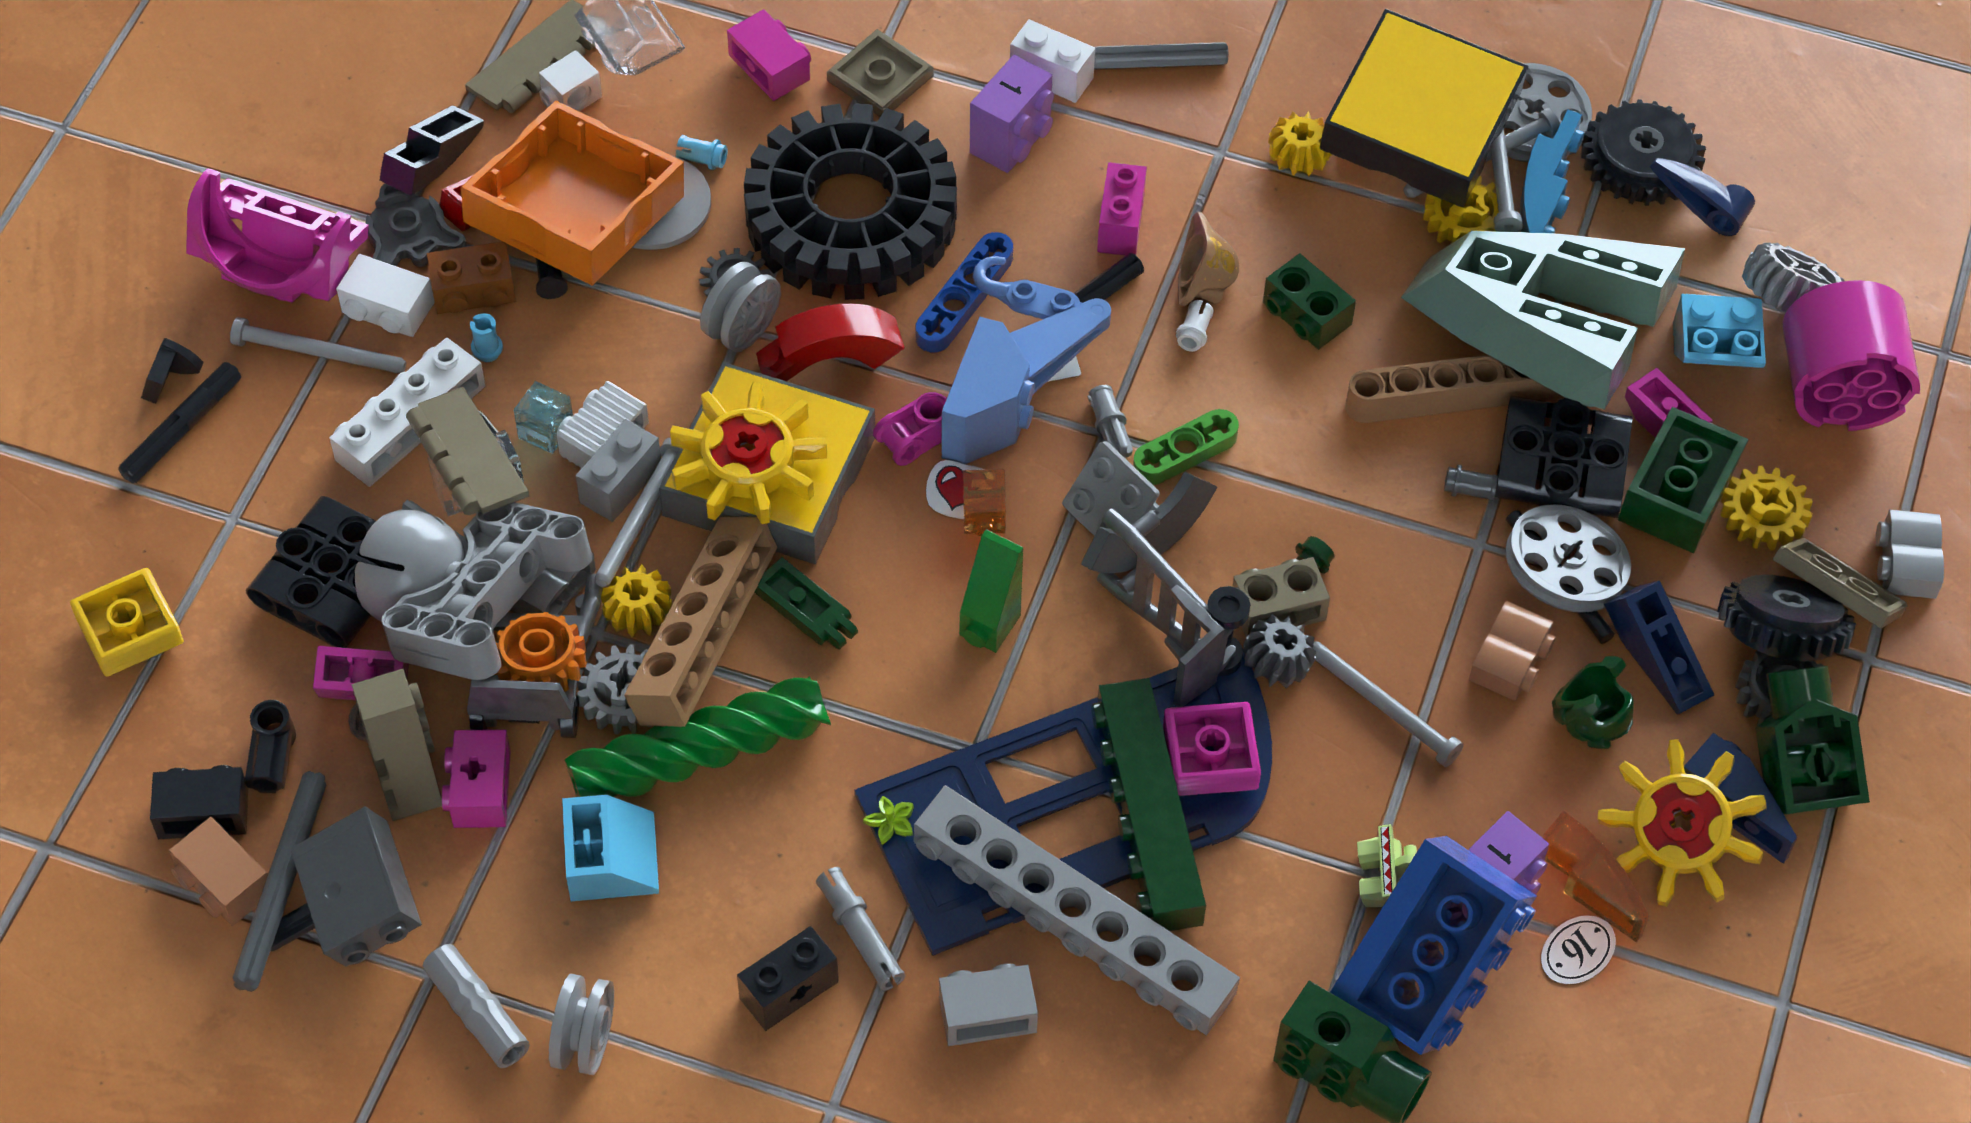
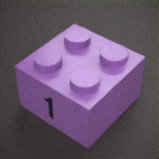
M1014 54L970 103V153L1006 173L1017 162H1023L1039 137L1044 138L1051 129L1053 123L1051 104L1054 99V93L1052 92L1053 74Z
M1507 811L1468 850L1535 895L1539 891L1541 884L1538 882V879L1548 866V863L1544 860L1549 843ZM1463 903L1462 911L1464 916L1468 918V909Z

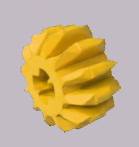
M1293 111L1289 119L1279 117L1276 126L1269 133L1268 139L1270 144V160L1277 161L1279 170L1289 168L1293 176L1298 171H1303L1308 177L1313 172V169L1323 171L1326 161L1330 160L1332 154L1320 150L1324 129L1323 117L1313 120L1309 111L1304 117H1299Z
M642 564L637 572H630L624 566L622 577L614 576L608 587L602 588L603 616L606 618V621H612V627L616 632L627 628L628 634L633 638L637 630L643 629L650 636L652 625L660 626L673 605L670 598L672 595L671 587L668 581H662V576L659 574L658 569L647 574L646 568Z

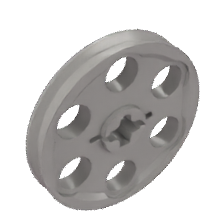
M1523 63L1529 66L1525 80L1531 86L1527 89H1522L1504 128L1517 130L1539 119V113L1537 112L1547 108L1554 111L1561 124V118L1565 116L1567 109L1582 114L1579 130L1585 133L1592 118V107L1584 88L1573 77L1557 68L1543 64ZM1553 87H1559L1564 89L1568 95L1561 98L1555 97L1548 90ZM1546 133L1542 134V135L1547 136V137H1550V138H1552V139H1553L1554 136H1555V135H1553V136H1548ZM1537 137L1508 151L1507 157L1529 162Z
M1543 505L1528 510L1516 521L1506 542L1507 563L1516 580L1531 595L1558 609L1571 612H1593L1604 609V603L1620 596L1630 577L1631 560L1629 552L1619 535L1598 517L1571 506ZM1558 523H1569L1577 532H1567ZM1524 530L1537 532L1543 540L1538 541L1529 538ZM1593 545L1606 547L1611 552V555L1606 556L1598 553ZM1577 548L1574 557L1570 560L1567 559L1562 568H1559L1562 560L1566 556L1569 557L1572 551ZM1530 560L1538 563L1543 568V571L1537 572L1528 568L1524 561ZM1599 575L1607 578L1613 586L1607 587L1599 584L1594 576ZM1560 584L1573 586L1578 591V594L1571 595L1562 590Z

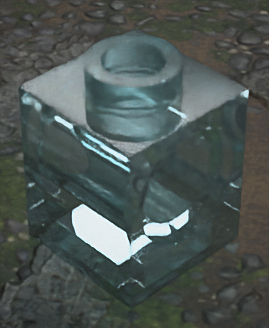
M537 381L532 384L513 410L518 438L551 454L558 448L557 430L561 422L568 416L573 417L570 396Z

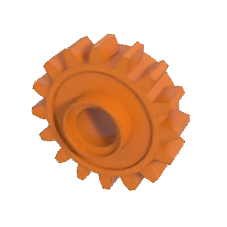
M548 612L527 613L515 620L512 619L504 631L499 630L497 632L498 643L496 645L501 659V667L494 675H498L499 680L560 683L566 692L569 690L568 679L576 681L581 679L580 668L587 666L584 636H579L576 624L568 625L566 623L565 616L557 617L548 614Z

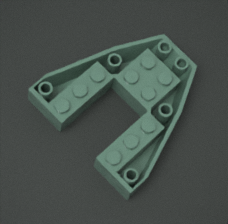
M1470 231L1430 257L1401 298L1462 341L1565 398L1578 401L1582 405L1605 410L1630 367L1638 328L1541 299L1537 296L1539 293L1553 296L1556 300L1562 302L1576 303L1589 307L1598 313H1609L1628 319L1634 324L1654 327L1677 288L1685 248L1565 234Z

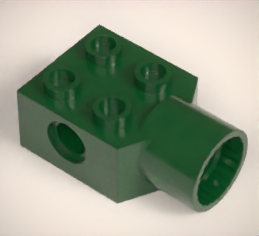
M1828 666L1767 673L1772 715L1755 727L1762 778L1783 814L1869 803L1858 716L1834 707Z
M1310 980L1280 1022L1273 1061L1278 1063L1280 1069L1288 1076L1295 1079L1303 1078L1316 1086L1318 1091L1330 1101L1337 1103L1341 1101L1351 1108L1362 1105L1390 1123H1405L1419 1102L1431 1078V1071L1402 1055L1388 1026Z

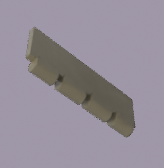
M570 0L467 82L465 88L496 110L504 107L505 110L513 113L532 98L531 91L538 93L541 90L539 72L575 50L582 56L585 55L586 51L584 48L591 50L609 35V30L604 25L602 17L578 2Z
M464 387L420 402L418 407L412 408L407 412L406 418L417 437L420 438V442L432 462L436 464L438 472L449 490L452 491V495L465 515H472L480 511L484 514L529 497L527 487Z

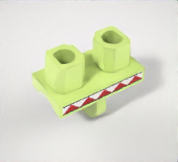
M1391 824L1378 826L1379 837L1357 842L1358 858L1362 869L1380 868L1381 876L1364 878L1359 881L1360 898L1365 907L1384 906L1417 853L1415 845L1404 846V855L1402 856L1401 842L1393 837V827Z

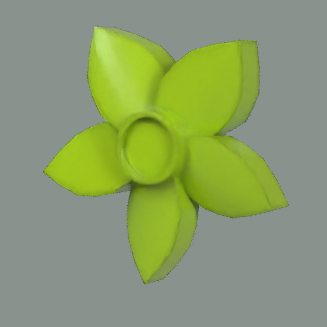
M882 796L879 801L880 813L866 816L863 818V823L871 827H879L878 835L882 845L892 837L894 831L900 836H913L912 827L908 819L912 815L914 805L909 802H901L894 807L888 798Z

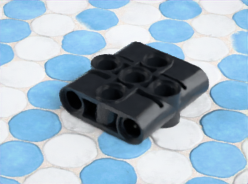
M1510 396L1494 497L1532 503L1539 506H1571L1590 514L1618 518L1623 498L1633 417L1591 410L1580 402L1568 398L1560 399L1557 403ZM1545 417L1549 418L1548 426H1544ZM1588 425H1592L1590 434L1587 433ZM1537 479L1540 480L1539 489H1535ZM1580 487H1583L1582 497L1578 496Z
M321 496L295 528L287 529L279 535L276 541L277 551L246 588V594L262 610L332 646L347 648L372 616L362 607L357 597L355 587L356 564L363 562L397 571H404L405 568L403 565L360 555V546L368 530L376 520L329 497ZM308 601H313V602L310 603V604H304V603H306V602H308Z

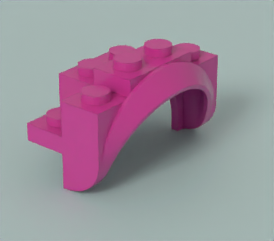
M207 168L196 182L188 202L186 254L212 263L221 272V279L235 283L258 294L273 296L278 300L292 303L302 293L308 294L315 299L330 301L337 294L336 288L348 271L349 256L368 239L369 225L351 219V215L339 211L335 214L229 178L220 184V172ZM232 219L242 220V232Z

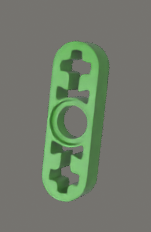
M1212 410L1140 446L1134 454L1133 466L1153 485L1160 484L1231 448L1237 441L1238 419L1228 410ZM1217 426L1220 430L1227 428V433L1223 434L1220 430L1212 432L1213 427ZM1187 440L1193 442L1197 449L1192 453H1181L1175 448V444L1179 441ZM1149 460V462L1152 464H1156L1159 462V467L1154 468V466L1151 464L1144 466L1145 461Z

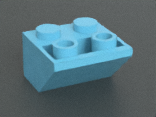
M1681 294L1673 320L1674 354L1683 363L1765 367L1762 299Z
M609 795L562 798L566 879L571 902L659 894L655 817L653 811Z

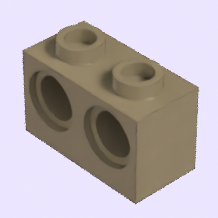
M1314 557L1303 560L1290 559L1278 566L1261 570L1256 568L1249 569L1233 578L1232 587L1245 592L1251 604L1248 620L1242 625L1245 637L1249 635L1253 625L1258 620L1265 622L1272 614L1280 622L1289 616L1291 624L1294 626L1309 625L1325 621L1327 618L1330 597ZM1298 588V589H1302V590H1304V591H1303V592H1298V591H1295V590H1293V589ZM1253 598H1261L1265 601H1256Z

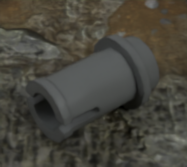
M1457 465L1456 468L1448 467L1444 491L1451 492L1453 497H1456L1457 493L1493 501L1498 475L1462 470V465Z

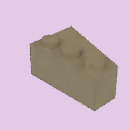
M400 669L351 684L369 750L392 821L441 807L442 799L429 753L435 752V748L429 732L430 728L417 682L409 685L404 670Z

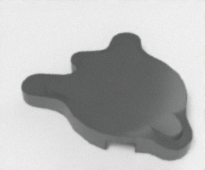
M385 183L380 188L379 198L375 202V210L370 216H366V224L369 225V240L375 249L372 258L396 267L400 260L404 258L411 259L415 266L423 267L428 264L427 253L467 247L465 236L451 229L446 224L439 203L430 195L429 200L415 194L410 196Z

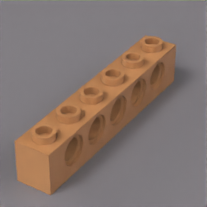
M719 517L711 534L707 537L701 553L692 565L687 579L680 592L676 595L672 607L664 622L661 623L657 635L649 650L645 653L642 663L624 694L640 726L685 727L777 549L768 525L761 524L758 517Z

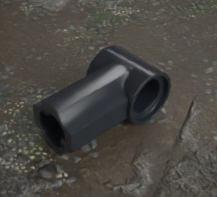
M265 700L257 704L250 714V724L253 729L245 784L247 788L257 790L260 793H276V791L285 787L290 747L295 742L296 730L289 711L283 703L277 700ZM271 724H281L274 730H265Z

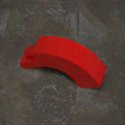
M832 304L801 312L775 326L778 338L756 353L761 374L789 381L807 367L831 358H851L876 369L904 350L905 347L894 316L881 309L863 304Z

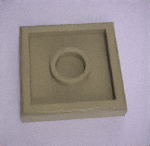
M878 29L827 71L828 82L860 104L873 105V113L881 117L885 108L896 109L934 76L933 66Z

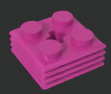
M1235 702L1165 709L1163 719L1165 742L1179 796L1247 791L1259 788L1261 769L1250 703ZM1213 746L1214 751H1208L1205 747Z

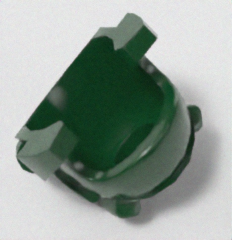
M1605 656L1602 662L1587 664L1564 687L1560 688L1552 700L1555 720L1562 725H1566L1567 731L1574 738L1583 742L1587 741V745L1591 748L1609 749L1611 747L1610 741L1627 734L1633 725L1634 699L1632 694L1621 687L1616 681V677L1626 667L1624 660L1619 657Z

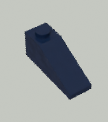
M1660 580L1637 586L1604 603L1622 643L1676 714H1680L1714 696V692Z
M1713 733L1684 765L1685 773L1705 778L1711 771L1715 761L1726 751L1734 755L1735 762L1732 771L1723 780L1718 789L1723 793L1728 802L1737 801L1751 795H1764L1767 809L1756 815L1743 816L1732 820L1733 828L1784 864L1789 858L1797 840L1795 832L1751 759L1742 753L1736 744L1723 740Z

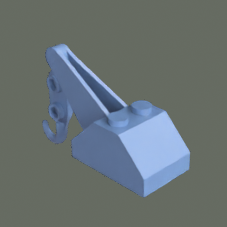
M992 256L979 261L974 268L973 279L981 292L998 298L1015 312L1043 320L1009 333L1003 322L979 317L942 409V459L967 464L1015 444L1021 429H1028L1030 426L1034 406L1029 404L1033 394L1089 343L1109 328L1111 321L1110 304L1099 298L1081 303L1073 292L1029 280H1019L1016 282L994 281L987 278L986 270L994 265L1006 264V259L1004 257Z

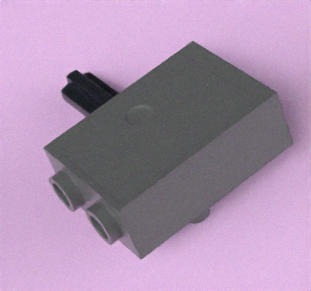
M365 806L290 848L307 903L281 918L270 951H275L309 931L316 929L323 954L347 967L348 965L363 962L369 957L370 953L386 944L401 941L407 936L408 932L422 925L386 819Z

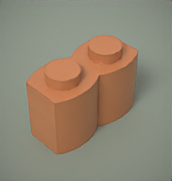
M1506 601L1474 660L1469 681L1514 701L1517 700L1522 690L1529 693L1539 672V669L1535 668L1534 665L1539 657L1544 660L1547 659L1556 640L1555 636L1550 635L1553 621Z

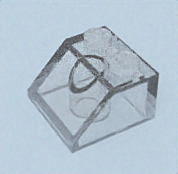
M588 0L574 15L582 26L581 32L584 37L595 45L602 55V63L614 74L638 75L682 52L686 48L653 0Z

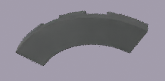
M1184 472L1170 495L1153 511L1159 517L1160 525L1144 538L1160 555L1166 552L1183 537L1200 517L1213 497L1217 486ZM1099 527L1081 564L1090 570L1100 573H1120L1136 568L1137 554L1114 531Z

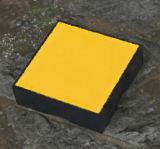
M1385 8L1325 121L1320 150L1369 170L1395 176L1413 188L1464 208L1484 168L1489 148L1493 141L1501 134L1522 92L1529 66Z

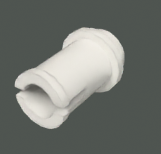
M1195 300L1189 304L1185 321L1176 331L1178 345L1186 351H1197L1207 342L1206 330L1214 310L1209 303H1206L1203 313L1199 314L1202 300Z

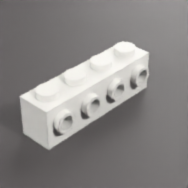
M447 337L436 347L429 348L415 365L408 371L400 373L388 388L377 397L369 399L360 412L348 422H343L336 428L333 435L329 437L335 461L368 487L372 486L421 443L420 438L417 437L406 418L407 412L412 408L418 407L420 402L461 387L465 388L472 399L486 387L481 362Z

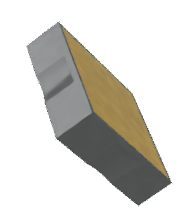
M723 362L709 392L719 401L727 413L737 409H747L748 392L752 383L761 382L764 394L763 411L778 417L800 399H804L808 403L809 418L790 432L792 440L826 437L827 459L797 460L793 464L794 470L813 481L814 496L809 501L782 485L767 494L771 504L770 523H767L777 545L775 552L816 565L836 523L842 498L849 487L855 482L875 440L873 436L875 409ZM702 405L689 429L705 432L712 423L705 416ZM679 448L659 488L662 516L709 531L713 530L719 517H757L754 512L752 498L732 496L715 521L709 519L706 503L715 487L708 479L676 490L673 485L672 469L702 459V455L699 452Z

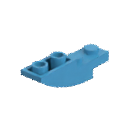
M1567 109L1553 139L1538 134L1531 151L1520 204V215L1522 217L1521 232L1554 234L1556 228L1551 225L1555 217L1563 218L1570 201V197L1565 196L1568 180L1564 178L1570 165L1566 158L1569 152L1576 154L1582 142L1584 132L1579 130L1582 114Z

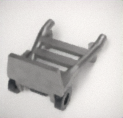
M1112 508L1105 513L1102 522L1123 539L1137 554V565L1135 569L1122 579L1114 573H1100L1097 581L1118 600L1167 635L1164 643L1179 661L1173 704L1177 707H1183L1217 682V676L1230 675L1241 666L1243 649L1240 642L1233 637L1234 629L1244 625L1248 620L1251 607L1250 600L1242 590L1226 586L1214 590L1206 604L1144 538L1160 525L1159 517L1153 511H1149L1135 523L1130 524ZM1154 574L1161 580L1158 607L1151 603ZM1177 603L1184 610L1183 625L1175 621ZM1201 627L1208 632L1202 639H1200Z
M595 573L587 575L585 594L579 595L575 599L577 615H562L565 616L568 625L576 624L578 626L579 636H584L585 644L595 623L601 602L602 587L596 584ZM507 613L492 630L493 635L494 631H504L512 619L515 620L527 613ZM498 675L482 680H471L467 705L470 730H487V727H496V719L508 720L514 723L537 724L540 721H549L552 730H560L561 737L576 738L579 720V701L576 695L577 681L568 679L569 690L565 692L560 683L499 680Z

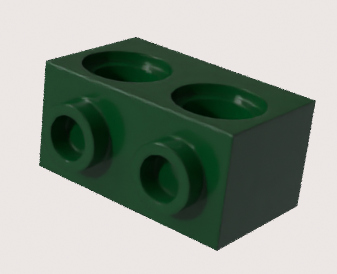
M1300 253L1266 278L1263 303L1270 313L1281 317L1294 329L1301 339L1308 340L1318 350L1351 326L1353 322L1356 300Z

